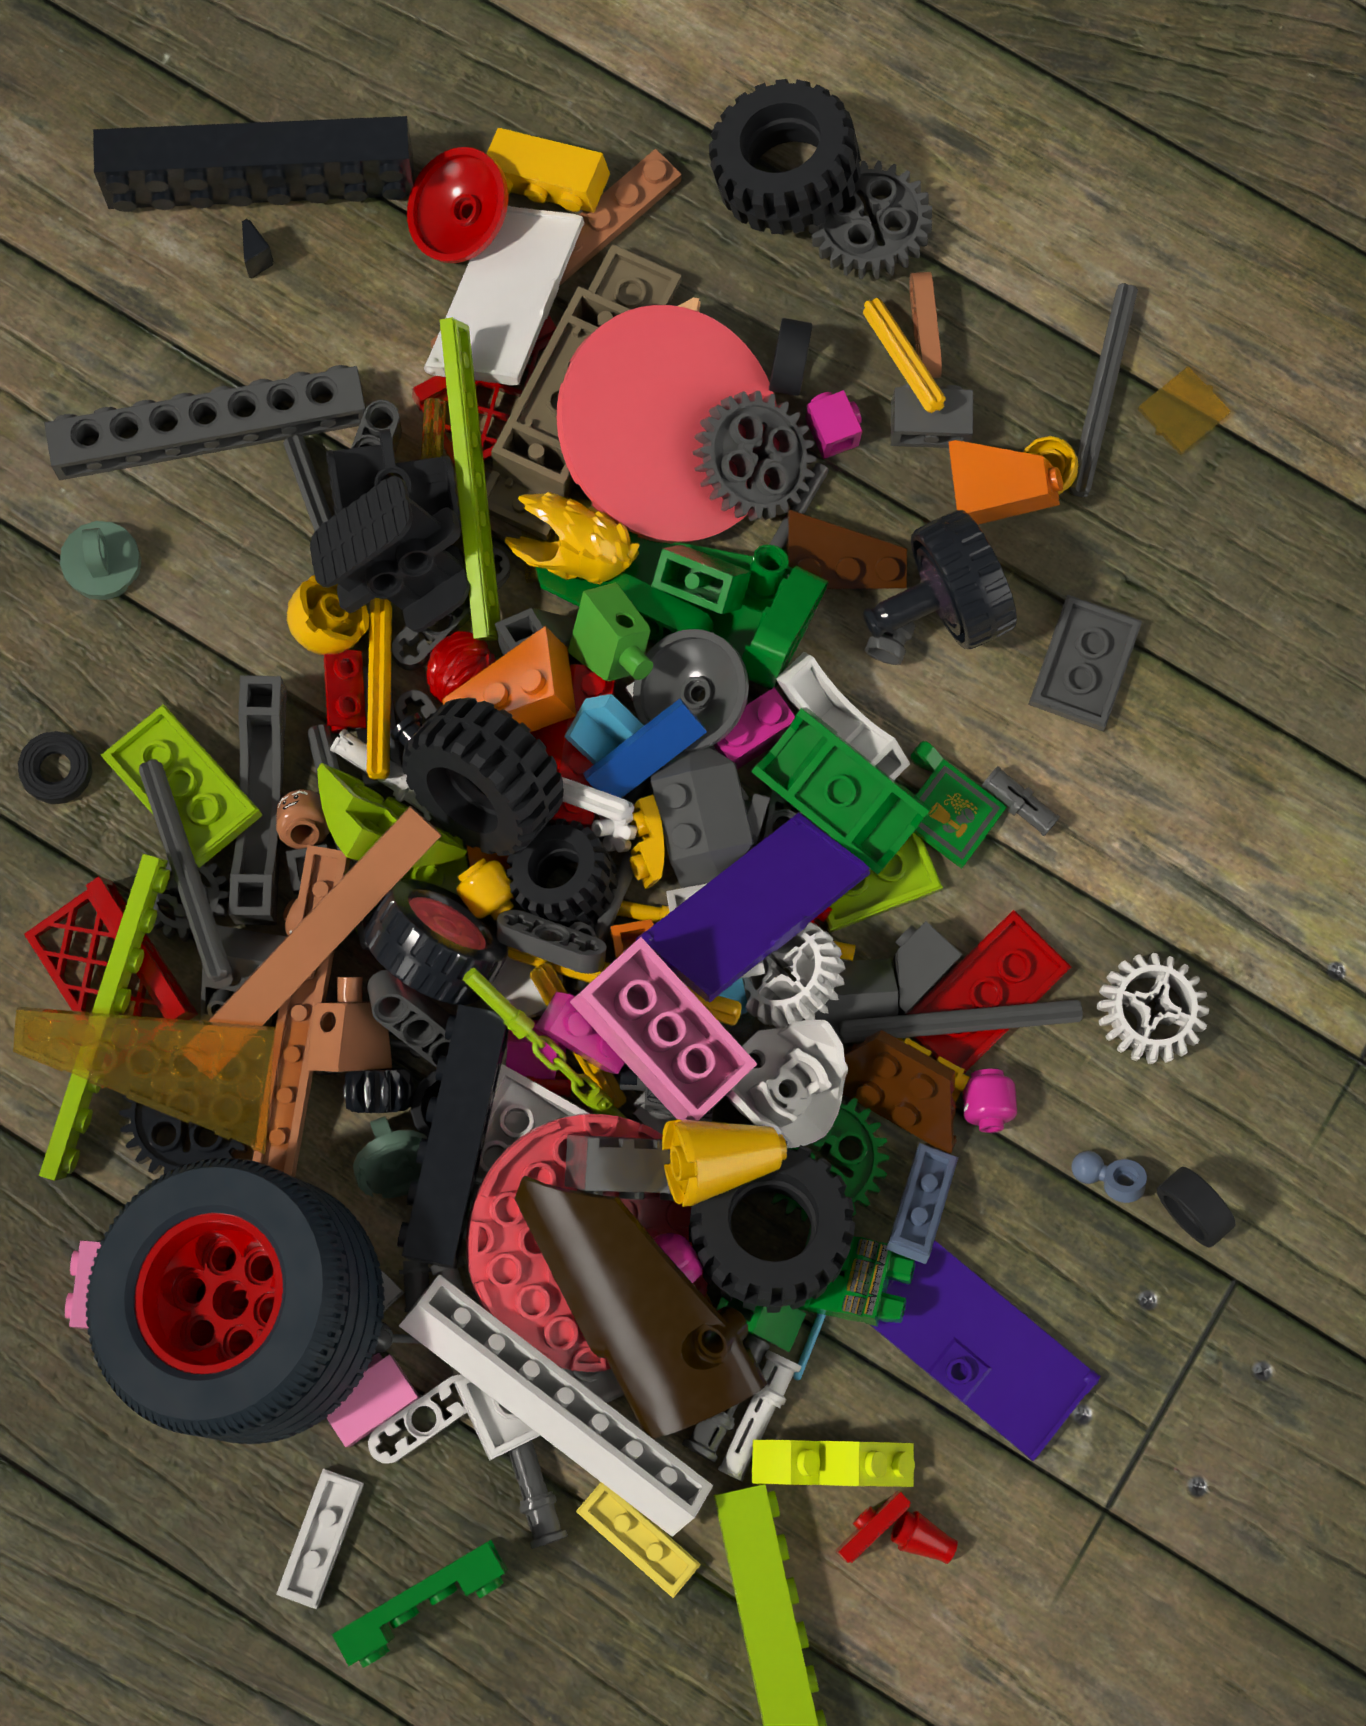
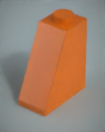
M959 440L948 442L957 510H963L968 513L978 525L1060 505L1058 491L1063 490L1062 476L1058 467H1054L1044 456Z

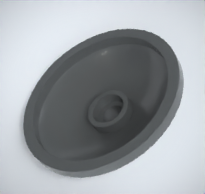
M682 630L670 634L657 642L646 654L653 662L652 671L644 679L634 680L633 702L639 721L645 726L681 698L707 731L683 751L701 750L718 743L737 725L747 703L749 690L748 675L741 656L728 641L705 630ZM701 689H705L706 695L704 699L698 702V692Z

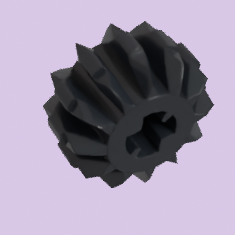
M406 1068L350 1071L345 1075L343 1098H345L346 1109L351 1112L388 1113L406 1111L411 1107L414 1082H412V1072Z

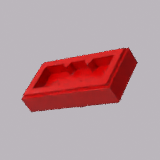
M896 1491L876 1511L872 1506H869L854 1520L852 1524L857 1529L835 1550L845 1562L853 1563L910 1507L911 1502L902 1492Z

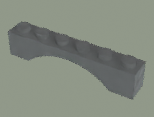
M240 675L238 711L240 789L260 810L263 816L236 837L234 859L230 874L228 915L237 925H277L280 838L276 830V812L283 793L287 689L281 676Z

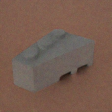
M567 1135L565 1186L575 1188L579 1192L603 1195V1191L619 1192V1198L643 1200L645 1192L660 1193V1200L674 1201L664 1169V1164H670V1149L662 1150V1139Z

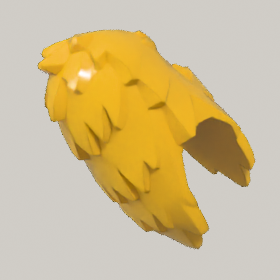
M551 492L546 494H523L518 499L525 505L524 509L537 516L552 527L559 536V541L542 542L520 536V539L505 538V543L512 552L525 561L526 564L545 568L566 580L579 577L599 585L613 579L630 567L639 554L638 548L640 546L639 543H631L629 532L622 523L616 524L601 511L594 512L576 500L566 499L561 495Z

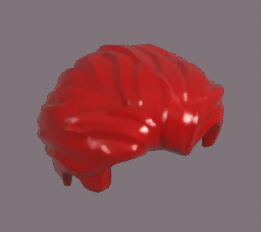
M457 631L441 640L433 648L427 664V683L432 695L442 705L443 698L497 661L495 655L488 649L486 641L474 639L471 632Z

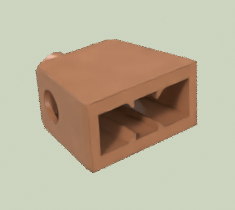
M337 977V1002H318L314 1006L307 1070L344 1072L392 1068L389 1031L373 1017L371 1003L363 1001V977Z

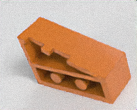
M544 626L443 698V705L447 701L459 698H476L477 702L486 701L494 704V708L498 710L504 709L512 714V718L518 723L523 722L531 729L530 732L576 716L568 648Z

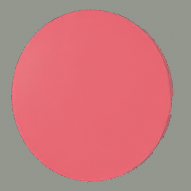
M672 305L643 306L621 313L599 326L592 334L586 337L569 362L571 363L566 371L564 381L560 385L558 394V438L566 466L574 482L580 485L597 511L606 514L616 524L622 523L628 531L637 534L642 539L669 544L689 543L712 537L731 528L745 516L735 518V506L722 511L721 506L724 500L722 497L714 500L709 499L714 490L712 485L701 487L700 483L707 475L706 472L695 471V467L703 463V458L693 455V451L703 447V444L694 437L696 434L706 431L700 422L707 417H711L709 410L716 405L721 406V400L729 396L734 398L735 395L743 391L748 396L755 391H760L762 400L764 397L774 394L773 391L769 390L770 382L759 361L747 345L726 326L703 313L685 307ZM738 424L739 433L746 439L745 428ZM773 437L774 447L779 451L780 443ZM729 461L730 471L737 476L736 465ZM764 474V481L768 487L770 478L767 474Z
M580 1114L556 1119L531 1130L509 1146L495 1161L478 1188L472 1204L466 1235V1256L474 1291L480 1305L560 1368L572 1371L599 1372L611 1368L606 1358L597 1357L589 1348L515 1201V1196L521 1179L524 1176L545 1184L577 1191L575 1188L565 1186L567 1135L662 1139L663 1134L647 1125L618 1116ZM603 1191L605 1196L619 1198V1192ZM645 1192L643 1200L619 1198L652 1238L665 1233H675L689 1241V1223L692 1206L682 1207V1204H677L675 1201L660 1200V1193ZM702 1269L701 1276L693 1284L705 1297L708 1291L706 1289L708 1283L702 1277Z

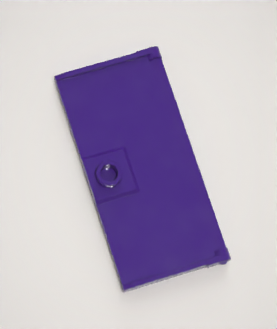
M797 813L664 918L642 933L636 940L642 937L682 982L710 1003L769 954L777 951L806 928L809 922L864 878L869 876L870 868L862 860L813 825L810 820Z
M934 1240L927 1263L923 1264L915 1261V1270L911 1284L889 1280L887 1294L906 1298L902 1323L879 1320L878 1327L870 1326L1026 1457L1034 1461L1084 1396L1099 1383L1101 1376L1093 1369L1088 1368Z

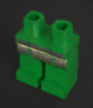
M810 1225V1229H809V1233H808V1237H807V1241H806L805 1247L807 1246V1244H808V1242H809V1240H810V1236H811V1225ZM854 1236L846 1261L834 1283L831 1282L827 1286L826 1291L817 1299L812 1297L807 1299L805 1305L798 1309L851 1321L865 1322V1324L877 1327L879 1320L902 1323L906 1298L887 1294L886 1291L889 1280L911 1284L915 1270V1260L886 1250L888 1243H879L871 1239Z

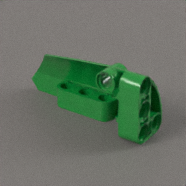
M629 532L631 543L640 544L638 556L625 571L613 579L603 582L601 585L590 583L586 579L579 577L566 580L545 568L536 567L542 589L577 606H580L583 591L616 582L649 625L650 635L648 641L654 644L670 634L688 629L705 630L722 637L741 656L747 670L748 680L769 690L777 687L778 682L776 678L788 667L829 582L797 565L794 568L789 567L788 555L784 550L775 545H762L755 550L753 556L685 543L669 544L642 539L632 532ZM685 545L752 571L741 609L720 614L652 587L662 548Z

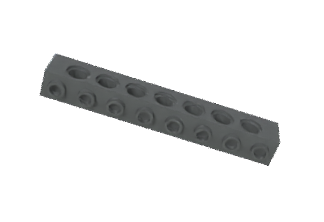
M336 365L330 367L325 372L314 374L297 372L286 379L275 381L258 379L251 382L248 386L237 388L220 386L212 389L209 393L198 395L181 393L173 396L170 400L159 402L142 400L126 408L103 407L95 410L92 414L81 416L64 414L56 417L54 421L44 422L51 467L60 481L285 440L294 435L308 436L357 427L360 425L366 407L357 366ZM329 394L333 396L326 403L315 402L319 395ZM283 401L294 403L288 410L276 409L277 405ZM242 409H255L254 413L249 417L237 416ZM206 415L216 416L215 420L210 424H199L200 419ZM167 422L177 423L176 427L171 431H160V428ZM126 430H138L137 434L132 438H121ZM90 436L99 437L93 445H82L83 441Z

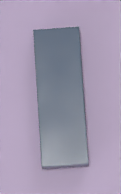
M919 1143L886 1250L923 1264L927 1263L959 1157Z

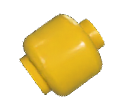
M482 858L458 876L461 882L457 886L456 892L476 918L482 919L491 915L495 921L500 913L514 907L510 901L514 896L509 885L513 880L507 877L506 871L500 862L493 860L487 863Z

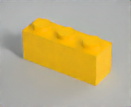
M499 127L486 153L502 169L508 186V194L523 195L537 203L547 201L559 204L573 212L583 210L594 213L610 176V171L601 152Z

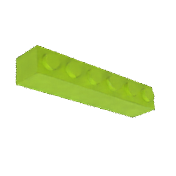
M759 1484L714 1494L763 1726H827L823 1709L815 1711L811 1693L819 1692L814 1666H805L802 1653L803 1648L809 1647L803 1621L796 1622L792 1605L799 1603L794 1577L786 1579L782 1561L790 1560L784 1534L776 1535L773 1518L780 1516L775 1491L767 1492L766 1485Z

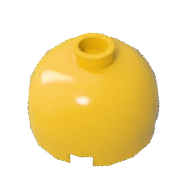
M312 575L307 581L301 583L288 602L287 624L289 630L297 642L308 651L318 655L339 654L353 647L368 630L369 613L366 604L353 613L346 612L339 605L338 584L329 588L323 587L317 583L315 575Z

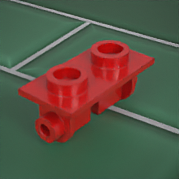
M347 649L339 654H324L327 726H330L331 732L335 734H340L343 729L347 730V727L365 729L362 651Z

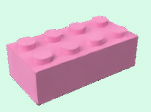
M642 937L636 940L570 1001L574 1008L676 1119L699 1121L757 1065L754 1059Z

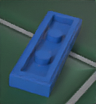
M680 698L585 771V779L593 788L622 798L707 731Z

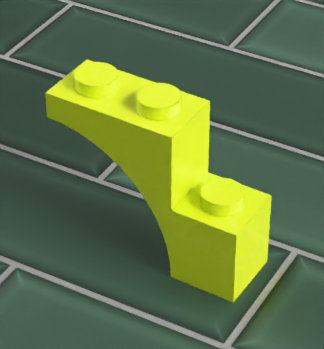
M753 1440V1484L914 1487V1443Z

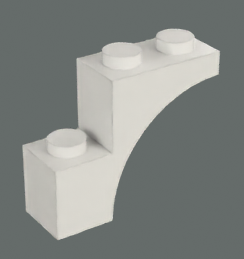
M803 652L776 678L797 713L803 707L810 709L838 732L837 735L893 780L910 765L896 739L880 729L851 704L830 681L813 656Z

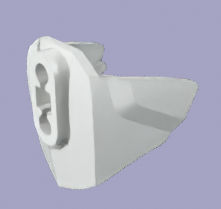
M803 1020L794 1022L785 1028L757 1031L742 1047L748 1054H757L761 1059L760 1065L762 1067L753 1068L725 1096L754 1125L770 1126L776 1130L777 1134H782L785 1141H788L787 1149L799 1147L800 1145L805 1146L823 1138L833 1126L838 1115L844 1082L848 1072L843 1044L826 1020ZM780 1084H785L788 1087L789 1096L787 1098L780 1094Z

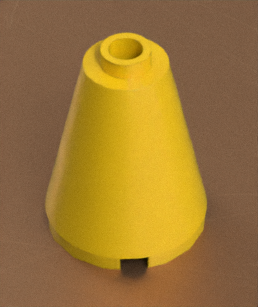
M676 1119L667 1121L663 1129L662 1150L670 1149V1164H664L665 1175L674 1201L677 1204H682V1207L693 1206L779 1170L782 1160L787 1158V1145L784 1136L777 1134L776 1130L770 1126Z

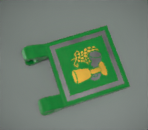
M922 741L911 753L910 759L915 765L932 772L916 794L932 810L914 833L962 869L1007 807L943 759L934 746L927 741Z

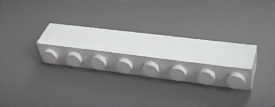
M440 1274L424 1291L400 1323L399 1327L673 1537L697 1515L713 1487L711 1483Z

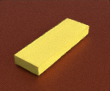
M602 1482L599 1483L576 1511L672 1598L675 1597L701 1565L658 1525Z

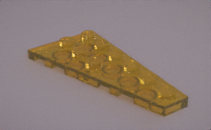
M18 1007L16 1009L13 1052L59 1071L65 1070L103 1089L106 1087L124 1094L130 1100L184 1122H192L214 1131V1134L228 1140L232 1138L251 1146V1149L265 1154L276 1027Z

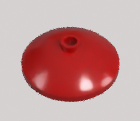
M457 147L437 155L422 169L409 195L407 222L414 243L424 254L439 262L460 263L476 257L492 243L503 225L508 208V186L504 173L498 163L478 149Z

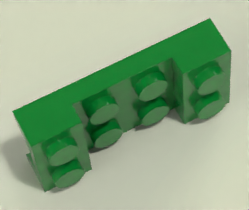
M803 707L796 714L790 727L771 751L751 772L840 845L862 860L878 875L931 812L932 808L905 786L895 782L837 735L838 732L810 709Z
M491 1539L333 1633L332 1636L348 1666L359 1661L362 1668L390 1651L387 1643L394 1639L395 1636L387 1622H390L393 1629L420 1613L416 1606L417 1604L428 1598L433 1606L458 1590L454 1584L456 1581H458L465 1596L476 1592L480 1599L502 1586L504 1582L501 1575L505 1574L508 1568Z

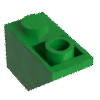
M721 1296L716 1310L722 1307H731L738 1310L747 1321L748 1334L786 1352H790L806 1315L805 1312L798 1308L792 1310L790 1305L781 1307L780 1312L767 1313V1307L756 1306L755 1311L742 1308L743 1301L733 1298L729 1302Z

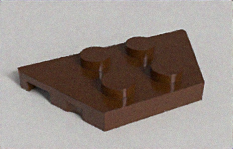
M883 1030L868 1036L861 1044H853L844 1049L848 1072L844 1082L843 1095L850 1099L857 1098V1103L869 1108L871 1111L939 1150L951 1154L957 1142V1136L953 1135V1120L956 1116V1101L952 1096L955 1089L954 1070Z

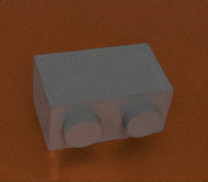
M909 384L895 387L891 400V446L949 448V441L970 442L973 435V390H963L962 387L957 385L941 387L940 390L946 397L944 408L940 411L936 410L933 413H929L924 409Z

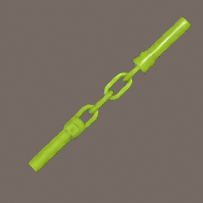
M472 968L464 975L463 980L504 1020L503 1023L518 1039L526 1036L533 1043V1053L551 1070H560L571 1081L573 1093L594 1114L626 1118L613 1105V1099L588 1075L577 1074L566 1063L564 1051L548 1036H538L532 1030L535 1022L530 1017H527L523 1011L516 1009L478 970ZM545 1042L560 1056V1058L555 1057L553 1063L539 1051V1048H545ZM584 1081L592 1087L585 1095L577 1087H583Z

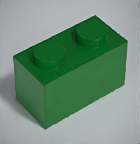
M685 545L662 548L652 587L714 612L725 614L741 609L752 571Z

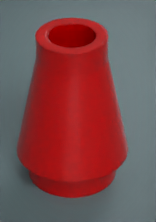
M906 1510L896 1520L891 1533V1541L898 1545L900 1551L936 1559L945 1564L952 1560L958 1546L956 1539L948 1536L919 1511L911 1513Z

